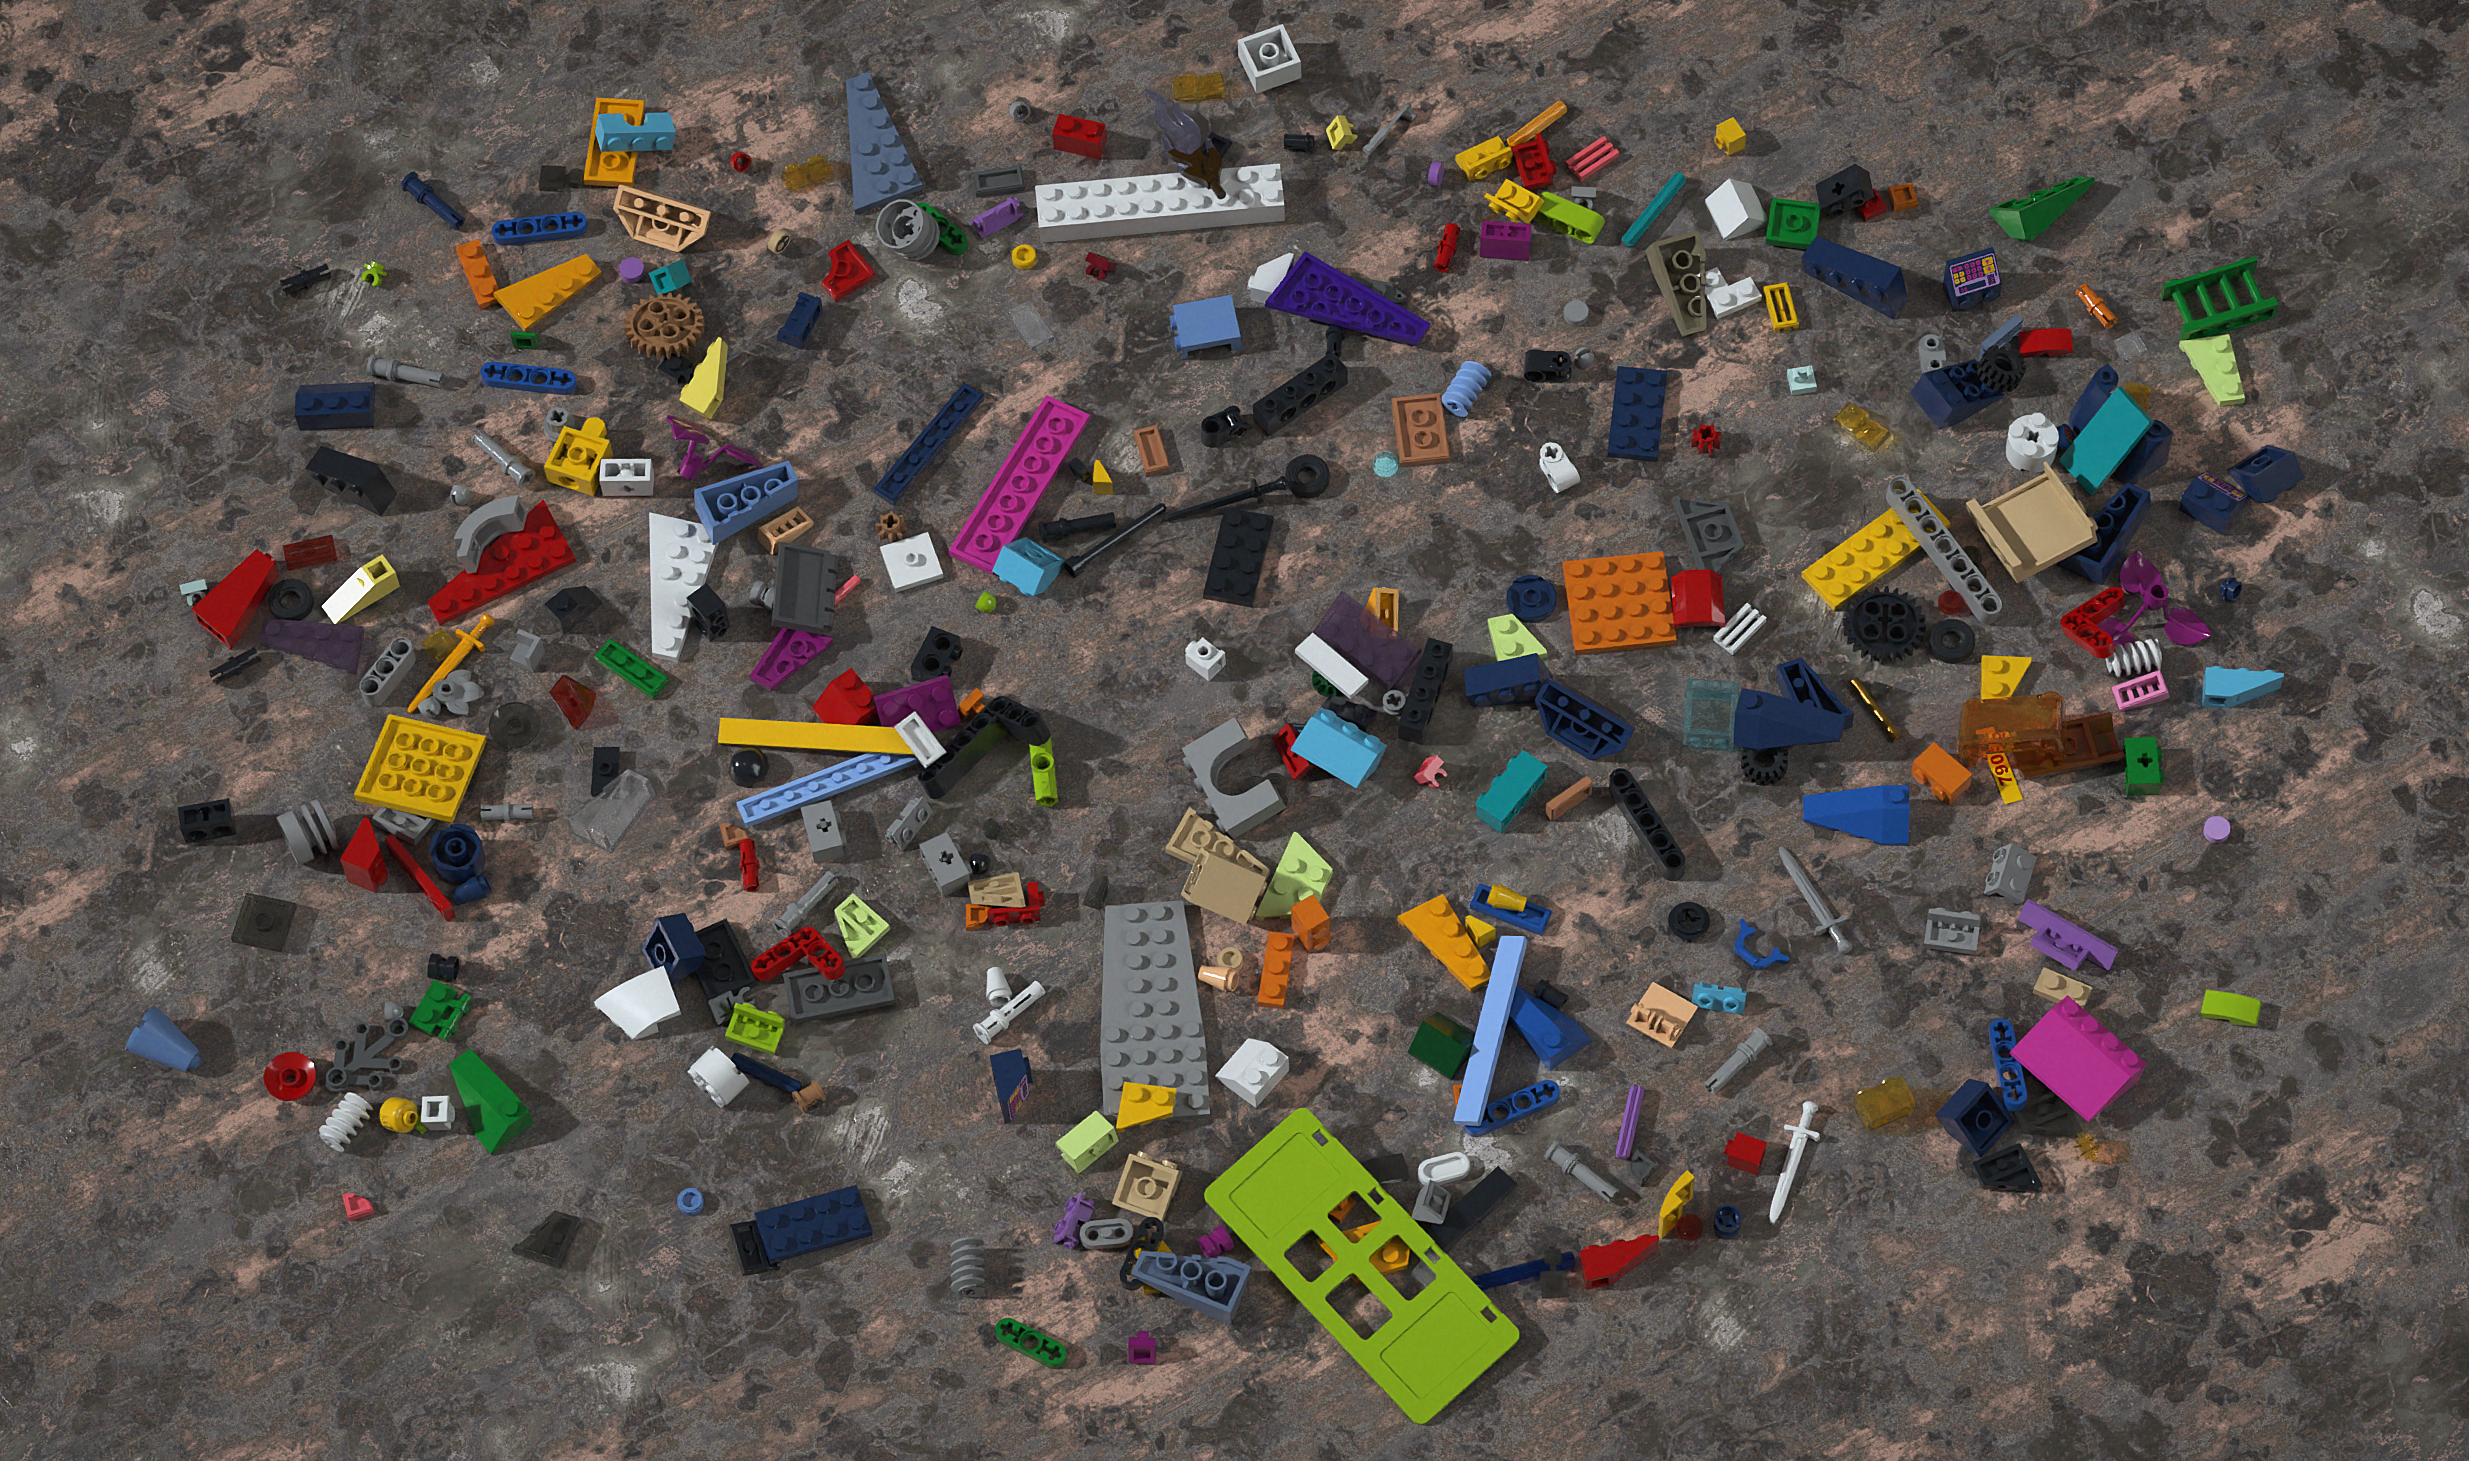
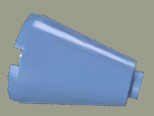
M155 1006L150 1008L142 1017L144 1021L139 1027L136 1026L130 1035L125 1047L127 1048L126 1050L132 1054L185 1073L189 1070L194 1071L202 1060L199 1057L200 1050L160 1009Z

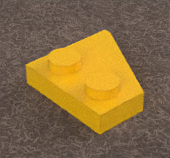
M1982 655L1981 705L2007 707L2014 691L2020 685L2022 677L2027 669L2030 668L2032 657Z

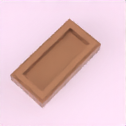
M1158 425L1133 430L1146 477L1170 471L1169 461Z
M1588 776L1584 777L1546 803V816L1549 820H1556L1592 795L1593 782Z

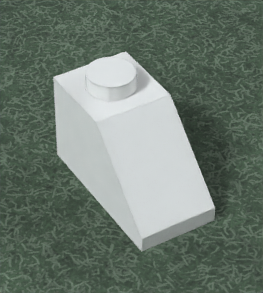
M1287 253L1257 268L1255 276L1251 275L1248 282V290H1251V300L1265 304V301L1294 266V254Z

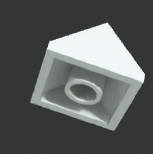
M1728 179L1705 199V203L1724 241L1768 226L1769 219L1750 183Z

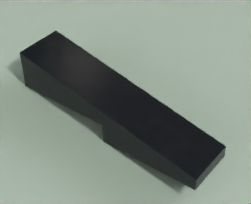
M1497 1166L1446 1212L1442 1224L1434 1223L1425 1232L1447 1254L1478 1221L1481 1223L1518 1184Z

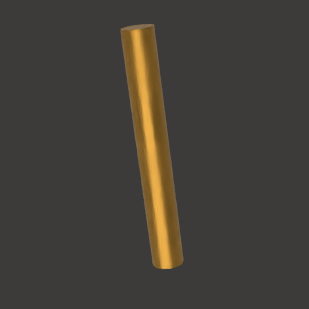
M1854 678L1850 682L1852 688L1894 742L1898 741L1902 737L1901 733L1859 678Z

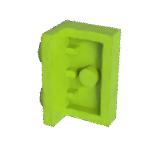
M735 1003L734 1013L726 1031L725 1040L775 1056L785 1029V1019L773 1011H767V1013L759 1011L754 1005L749 1003H742V1005Z

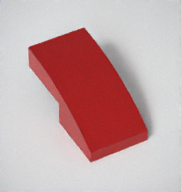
M2047 328L2018 332L2020 355L2023 359L2046 353L2050 358L2074 353L2071 329Z

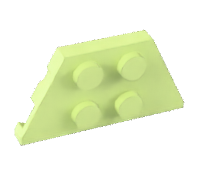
M1297 832L1293 833L1256 912L1255 918L1258 921H1263L1266 917L1290 919L1291 906L1312 894L1320 903L1332 877L1333 869Z

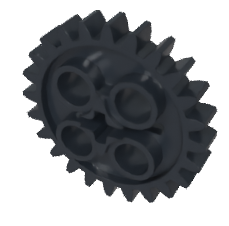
M1876 586L1873 594L1865 589L1864 597L1857 594L1856 602H1849V609H1845L1844 614L1846 618H1843V626L1845 627L1843 635L1848 636L1847 644L1854 643L1853 652L1861 650V658H1864L1867 654L1870 655V662H1873L1877 657L1880 659L1881 664L1884 663L1885 658H1888L1891 664H1894L1895 657L1904 661V653L1912 656L1913 648H1920V641L1924 640L1925 635L1923 632L1926 631V624H1924L1926 616L1921 614L1922 606L1915 607V598L1907 600L1908 592L1900 596L1898 595V588L1891 593L1888 586H1885L1884 592H1880ZM1887 606L1886 643L1882 644L1883 607ZM1869 611H1874V612H1876L1877 614H1876V615H1870V614H1868L1867 612H1869ZM1894 613H1900V614H1902L1903 616L1897 617V616H1894L1893 614H1894ZM1871 633V634H1874V635H1876V636H1875V637H1868V636H1866V634ZM1897 635L1900 636L1901 639H1894L1891 636Z

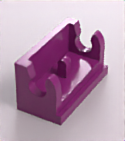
M1482 220L1480 257L1529 261L1532 224Z

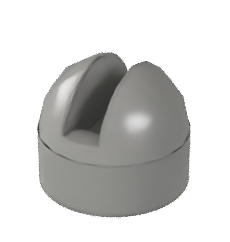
M1015 101L1009 107V114L1017 122H1023L1030 115V107L1022 101ZM1018 109L1021 114L1018 115L1016 110Z
M1588 347L1577 349L1574 355L1575 365L1581 369L1590 368L1594 363L1593 351Z
M453 485L450 493L451 501L455 505L463 506L470 500L472 491L459 485Z
M435 696L423 700L418 705L420 712L427 718H434L435 714L438 715L440 713L441 707Z
M385 1001V1022H390L398 1017L402 1018L404 1014L402 1005L395 1001Z

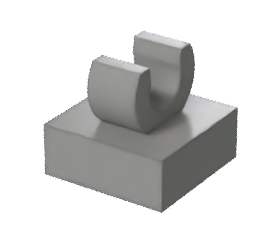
M1572 186L1571 197H1577L1574 201L1576 204H1579L1581 200H1586L1588 202V209L1591 210L1593 202L1590 198H1596L1597 188Z

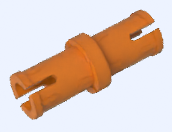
M2087 283L2081 285L2080 288L2083 292L2077 289L2075 294L2088 307L2087 311L2091 315H2095L2105 329L2113 327L2114 325L2110 321L2116 324L2118 318L2108 309L2106 301L2102 297H2098Z

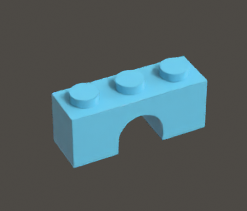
M670 112L646 113L644 125L642 126L628 124L624 120L622 113L598 114L595 130L601 152L672 150L676 133Z

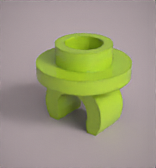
M372 260L370 264H364V267L368 270L363 272L361 280L368 282L369 277L373 275L374 281L372 285L379 287L382 283L381 275L387 276L388 272L384 271V265Z

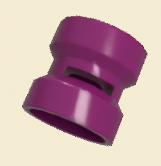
M1221 1225L1213 1229L1212 1234L1209 1236L1203 1235L1197 1239L1201 1250L1207 1258H1217L1221 1252H1228L1234 1248L1232 1239Z

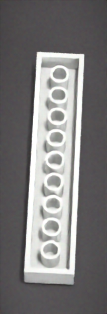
M1280 164L1222 169L1220 185L1226 192L1224 199H1218L1212 189L1208 190L1206 187L1188 180L1183 176V172L1035 186L1040 243L1285 221Z

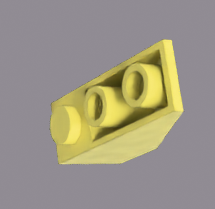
M720 337L709 346L706 358L695 368L694 377L689 384L683 387L679 399L685 407L708 420H711L721 404L724 394L728 345Z
M382 554L360 567L322 605V608L336 626L399 588L400 585L396 572Z

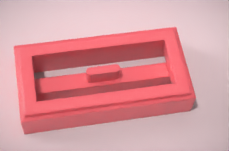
M1603 136L1568 159L1565 166L1582 182L1619 157V151L1617 149L1614 150L1611 142L1608 143L1607 138ZM1606 152L1609 153V154H1607L1606 156H1604L1603 158H1601L1600 160H1598L1597 162H1595L1597 158H1599L1600 156H1602V155L1605 154ZM1588 164H1589V165L1592 164L1591 166H1589L1588 168H1586V169L1583 170L1582 172H1579V170H1581L1582 168H1584V167L1587 166Z

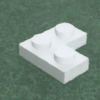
M1717 267L1705 272V300L1716 319L1761 301L1762 295L1751 277L1728 286Z

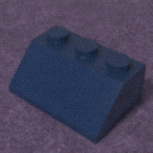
M375 382L300 385L296 392L295 418L300 431L374 427Z

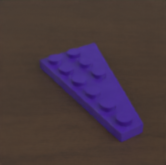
M1306 251L1265 301L1266 308L1414 346L1420 343L1431 323Z

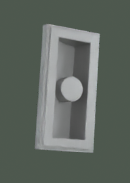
M1430 1179L1418 1193L1411 1218L1442 1224L1451 1194Z

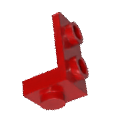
M1027 882L1029 906L988 909L989 925L1002 927L1007 926L1009 923L1032 924L1035 921H1041L1040 907L1045 906L1044 891H1039L1038 882Z

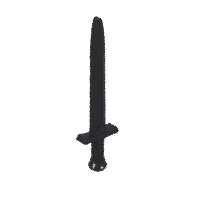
M1281 476L1274 482L1258 486L1256 479L1251 480L1252 487L1250 489L1174 512L1165 516L1164 519L1165 522H1170L1249 498H1257L1258 503H1263L1262 494L1276 490L1286 491L1289 487V482L1286 477Z

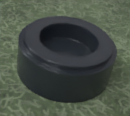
M1077 457L1068 462L1070 470L1080 482H1085L1091 477L1084 464Z

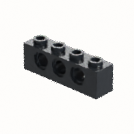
M1332 351L1254 403L1253 420L1269 437L1347 385L1348 368Z
M1428 637L1398 723V739L1423 745L1453 660V644Z

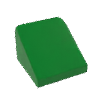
M511 331L510 335L514 348L538 349L540 333Z

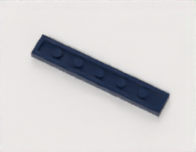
M964 382L874 487V493L890 504L895 505L984 401V394Z

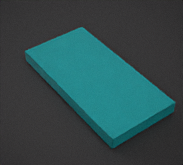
M2117 387L2059 461L2090 495H2096L2153 425L2154 421L2122 387Z

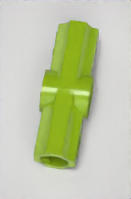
M1050 736L1049 740L1040 746L1029 744L1036 805L1050 807L1058 803L1055 765ZM1043 766L1048 767L1047 769H1044V770L1039 769L1040 767H1043Z

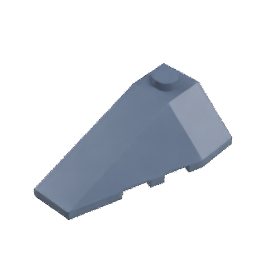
M1141 1251L1131 1276L1204 1315L1231 1325L1242 1301L1251 1266L1222 1256L1207 1258L1194 1254L1192 1256H1179L1174 1253Z

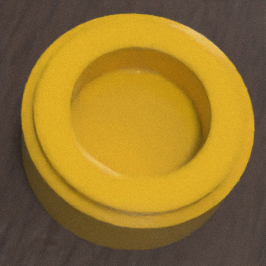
M1019 245L1013 250L1012 262L1016 268L1028 270L1036 264V251L1032 246Z

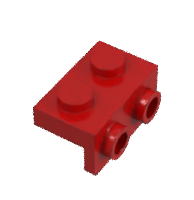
M1541 133L1535 134V141L1512 146L1513 158L1523 188L1530 191L1553 185V175L1557 174L1554 160H1549V145L1547 140L1543 141Z

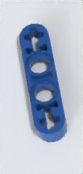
M569 212L498 221L492 226L491 232L494 242L505 246L579 237L586 233L588 225L586 217L582 213ZM579 221L578 227L573 226L574 222ZM564 222H565L566 229H563L562 223H564ZM550 223L558 225L555 231H547L545 229ZM525 226L534 228L530 234H523L521 230ZM514 228H516L517 235H514ZM502 230H506L504 236H500Z
M488 362L480 370L483 383L489 387L557 395H569L577 387L574 373L564 369ZM492 371H496V374H494L493 377L490 378L488 376L491 375ZM514 373L523 374V378L519 381L514 382L510 380V376ZM540 375L548 378L543 384H536L534 382L535 378ZM565 379H568L569 382H567L565 386H562L561 383H563Z
M1996 1019L1991 1022L1989 1027V1041L2001 1100L2007 1110L2017 1112L2025 1107L2027 1100L2021 1063L2013 1056L2002 1058L1998 1054L2001 1050L2011 1051L2017 1045L2014 1029L2008 1020ZM1998 1029H2002V1032L2005 1033L2004 1041H2000L2001 1037L1999 1031H1997ZM2005 1072H2013L2017 1075V1078L2015 1080H2007L2003 1077V1074ZM2012 1089H2015V1096L2019 1099L2018 1101H2014L2011 1097Z
M1544 1080L1486 1104L1481 1126L1476 1128V1126L1464 1125V1130L1471 1137H1479L1547 1109L1558 1102L1560 1096L1559 1086L1552 1080ZM1547 1089L1549 1092H1552V1097L1549 1098L1547 1095H1543V1090ZM1533 1093H1536V1098L1539 1097V1103H1538V1104L1536 1103V1099H1535V1096L1533 1095ZM1520 1098H1527L1531 1101V1106L1527 1109H1521L1517 1106L1516 1102ZM1496 1108H1503L1506 1110L1507 1116L1503 1119H1497L1492 1115V1112ZM1486 1113L1488 1114V1119H1489V1121H1490V1124H1488V1120H1487V1119L1485 1120V1114H1486Z

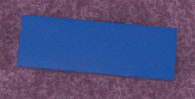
M1479 884L1470 903V909L1537 935H1543L1551 918L1552 910L1526 901L1523 912L1492 908V905L1487 904L1491 887Z

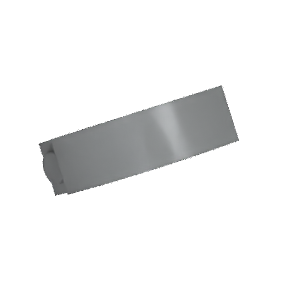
M518 495L496 499L481 506L470 514L458 528L453 540L459 548L457 559L463 565L467 574L477 572L482 551L492 539L504 533L523 531L528 512Z

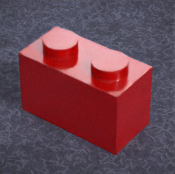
M1059 114L1052 132L1053 147L1055 150L1101 159L1107 142L1106 124Z

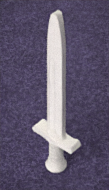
M1812 1101L1803 1103V1114L1798 1127L1784 1125L1785 1133L1793 1134V1138L1773 1197L1769 1216L1771 1225L1775 1224L1783 1210L1807 1139L1820 1140L1819 1133L1808 1130L1812 1116L1818 1110V1106Z

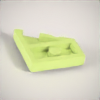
M1513 614L1488 619V627L1497 661L1537 653L1541 659L1547 658L1546 649Z
M853 893L834 910L852 960L859 959L890 930L889 924Z

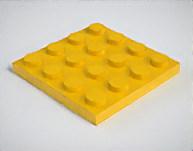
M389 714L354 793L355 801L453 823L486 745V736Z

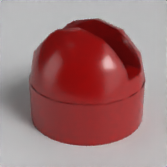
M737 151L730 157V164L736 171L745 172L751 166V158L745 152ZM738 159H740L741 162H743L741 165L738 164Z

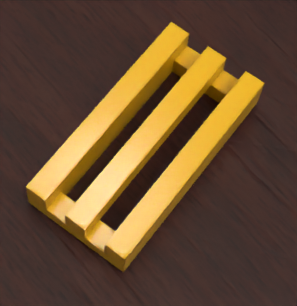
M1788 282L1763 286V293L1774 333L1779 332V329L1786 331L1789 330V327H1793V329L1799 328ZM1781 289H1783L1791 318L1789 321H1787L1779 293ZM1770 291H1773L1781 318L1779 323Z

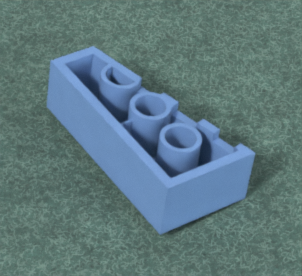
M789 460L694 490L695 509L712 545L717 544L798 497V478Z

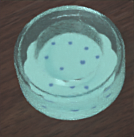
M1383 451L1374 457L1373 470L1378 476L1390 477L1397 472L1398 459L1393 453Z

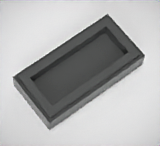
M1021 165L973 172L976 197L1025 190Z

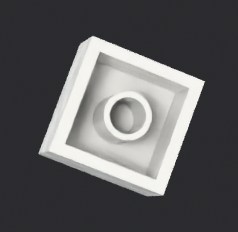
M1283 24L1238 40V56L1256 94L1301 78V61Z

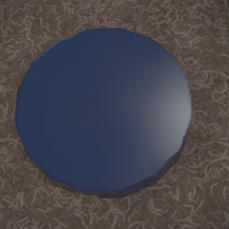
M1525 575L1513 581V584L1508 588L1506 605L1509 612L1518 620L1525 623H1537L1552 615L1556 607L1557 593L1554 586L1544 580L1543 577Z

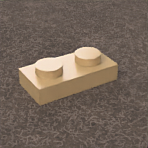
M2043 967L2033 989V994L2055 1003H2059L2068 995L2084 1009L2093 987Z

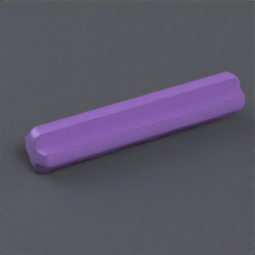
M1632 1085L1629 1090L1616 1149V1157L1618 1159L1628 1160L1630 1158L1644 1095V1088L1641 1086Z

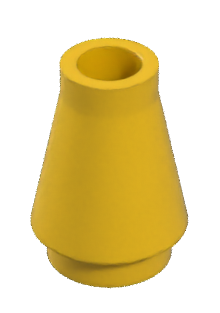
M1501 883L1499 885L1493 884L1487 904L1492 905V908L1523 912L1527 897L1516 893Z

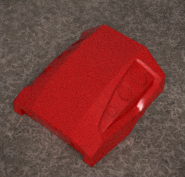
M1710 569L1683 570L1671 577L1674 629L1691 626L1725 627L1722 575Z

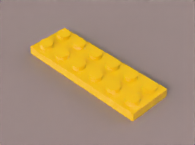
M1917 489L1946 529H1950L1951 522ZM1890 508L1802 571L1801 577L1833 611H1836L1857 594L1922 549V546L1895 511ZM1914 508L1908 509L1911 513H1914V514L1919 513V512H1918L1916 509H1914ZM1923 528L1927 533H1934L1930 528Z

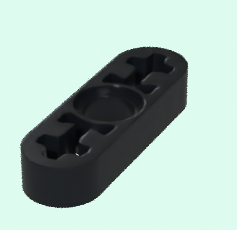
M1148 1217L1139 1226L1119 1274L1120 1283L1126 1290H1138L1144 1283L1138 1279H1133L1129 1282L1126 1275H1131L1134 1265L1138 1260L1134 1256L1137 1249L1145 1248L1152 1252L1158 1251L1164 1237V1225L1160 1219ZM1156 1226L1157 1232L1152 1233L1149 1243L1146 1241L1148 1238L1147 1229Z

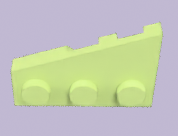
M2229 334L2180 341V349L2183 353L2187 354L2191 360V365L2199 372L2205 386L2219 407L2244 403L2245 396Z

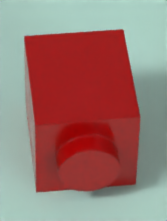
M1736 1132L1734 1140H1728L1724 1154L1728 1155L1727 1165L1757 1175L1766 1154L1767 1142Z

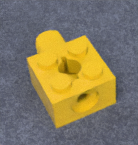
M596 417L588 418L581 431L566 426L563 427L544 465L548 482L594 496L600 484L601 459H612L613 457L610 440L605 439L607 430L603 420Z

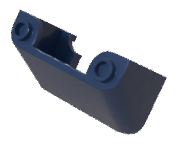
M2108 363L2095 372L2070 412L2069 426L2077 435L2087 426L2111 396L2110 392L2118 385V374ZM2153 420V425L2114 471L2113 474L2123 484H2137L2167 464L2173 432L2163 422Z

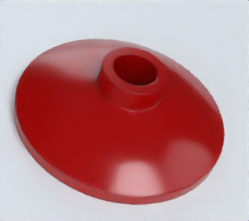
M282 1053L273 1058L266 1066L263 1075L264 1085L269 1094L278 1100H298L307 1095L313 1088L316 1081V1069L312 1061L301 1053ZM289 1078H296L294 1082L287 1083Z

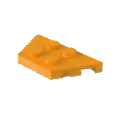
M1381 1220L1349 1229L1342 1233L1350 1242L1357 1243L1376 1227ZM1395 1236L1377 1251L1369 1261L1383 1276L1408 1268L1410 1248L1400 1237ZM1318 1238V1247L1328 1253L1335 1263L1338 1260L1337 1255ZM1355 1275L1349 1276L1356 1284L1361 1282Z

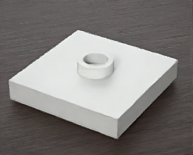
M928 532L880 547L895 593L944 578Z

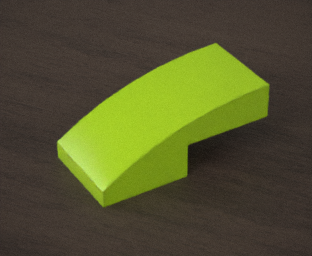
M2206 990L2201 1015L2203 1018L2229 1020L2231 1025L2257 1026L2262 1002L2234 993Z

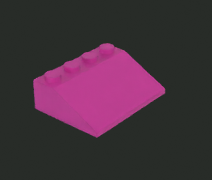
M2068 995L2051 1008L2010 1051L2011 1056L2088 1123L2135 1085L2147 1065L2145 1061Z

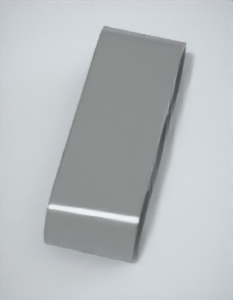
M398 637L394 639L362 678L359 688L366 705L377 707L384 703L414 665L416 655L408 638ZM402 651H407V653L403 655H398ZM387 670H392V672L388 674H383ZM372 689H377L374 693H368Z

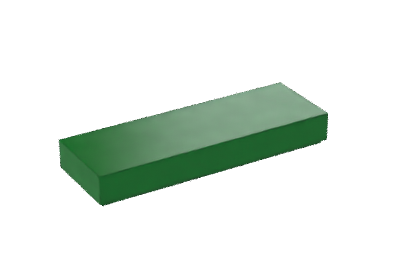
M611 638L594 655L597 662L653 700L670 682L667 676Z

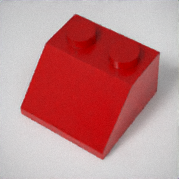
M852 668L832 680L812 707V710L825 724L872 726L880 720L874 701L875 695Z
M364 817L340 861L349 883L376 893L379 886L385 884L388 871L370 820Z

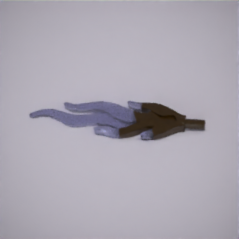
M1145 89L1144 93L1155 103L1156 124L1170 135L1175 144V147H1172L1166 135H1160L1165 153L1170 159L1178 163L1177 171L1188 180L1200 184L1208 190L1212 189L1218 199H1224L1226 192L1220 185L1222 171L1221 155L1213 146L1211 139H1206V152L1209 156L1207 157L1201 150V133L1196 122L1178 108L1177 102H1173V115L1182 127L1177 125L1168 116L1164 99L1158 93Z

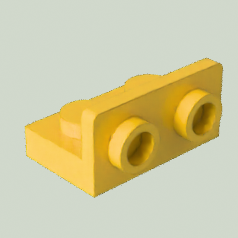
M1498 135L1455 155V161L1468 181L1471 182L1475 179H1482L1488 173L1497 169L1506 168L1512 163L1513 150L1510 146L1506 147Z
M1508 179L1504 181L1495 196L1488 193L1484 196L1490 203L1488 206L1490 209L1498 214L1506 213L1505 216L1514 223L1521 221L1522 223L1529 224L1545 202L1538 195Z

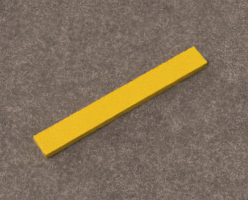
M720 718L718 743L723 745L915 756L894 727Z

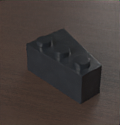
M320 446L305 467V470L311 477L310 481L315 486L323 487L379 516H382L397 495V492L377 463L324 446Z

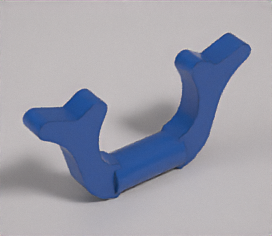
M1740 919V933L1734 944V951L1737 955L1757 970L1765 969L1776 963H1789V956L1781 954L1778 947H1774L1773 952L1767 958H1758L1745 947L1744 941L1748 937L1755 935V928L1748 927L1745 920Z

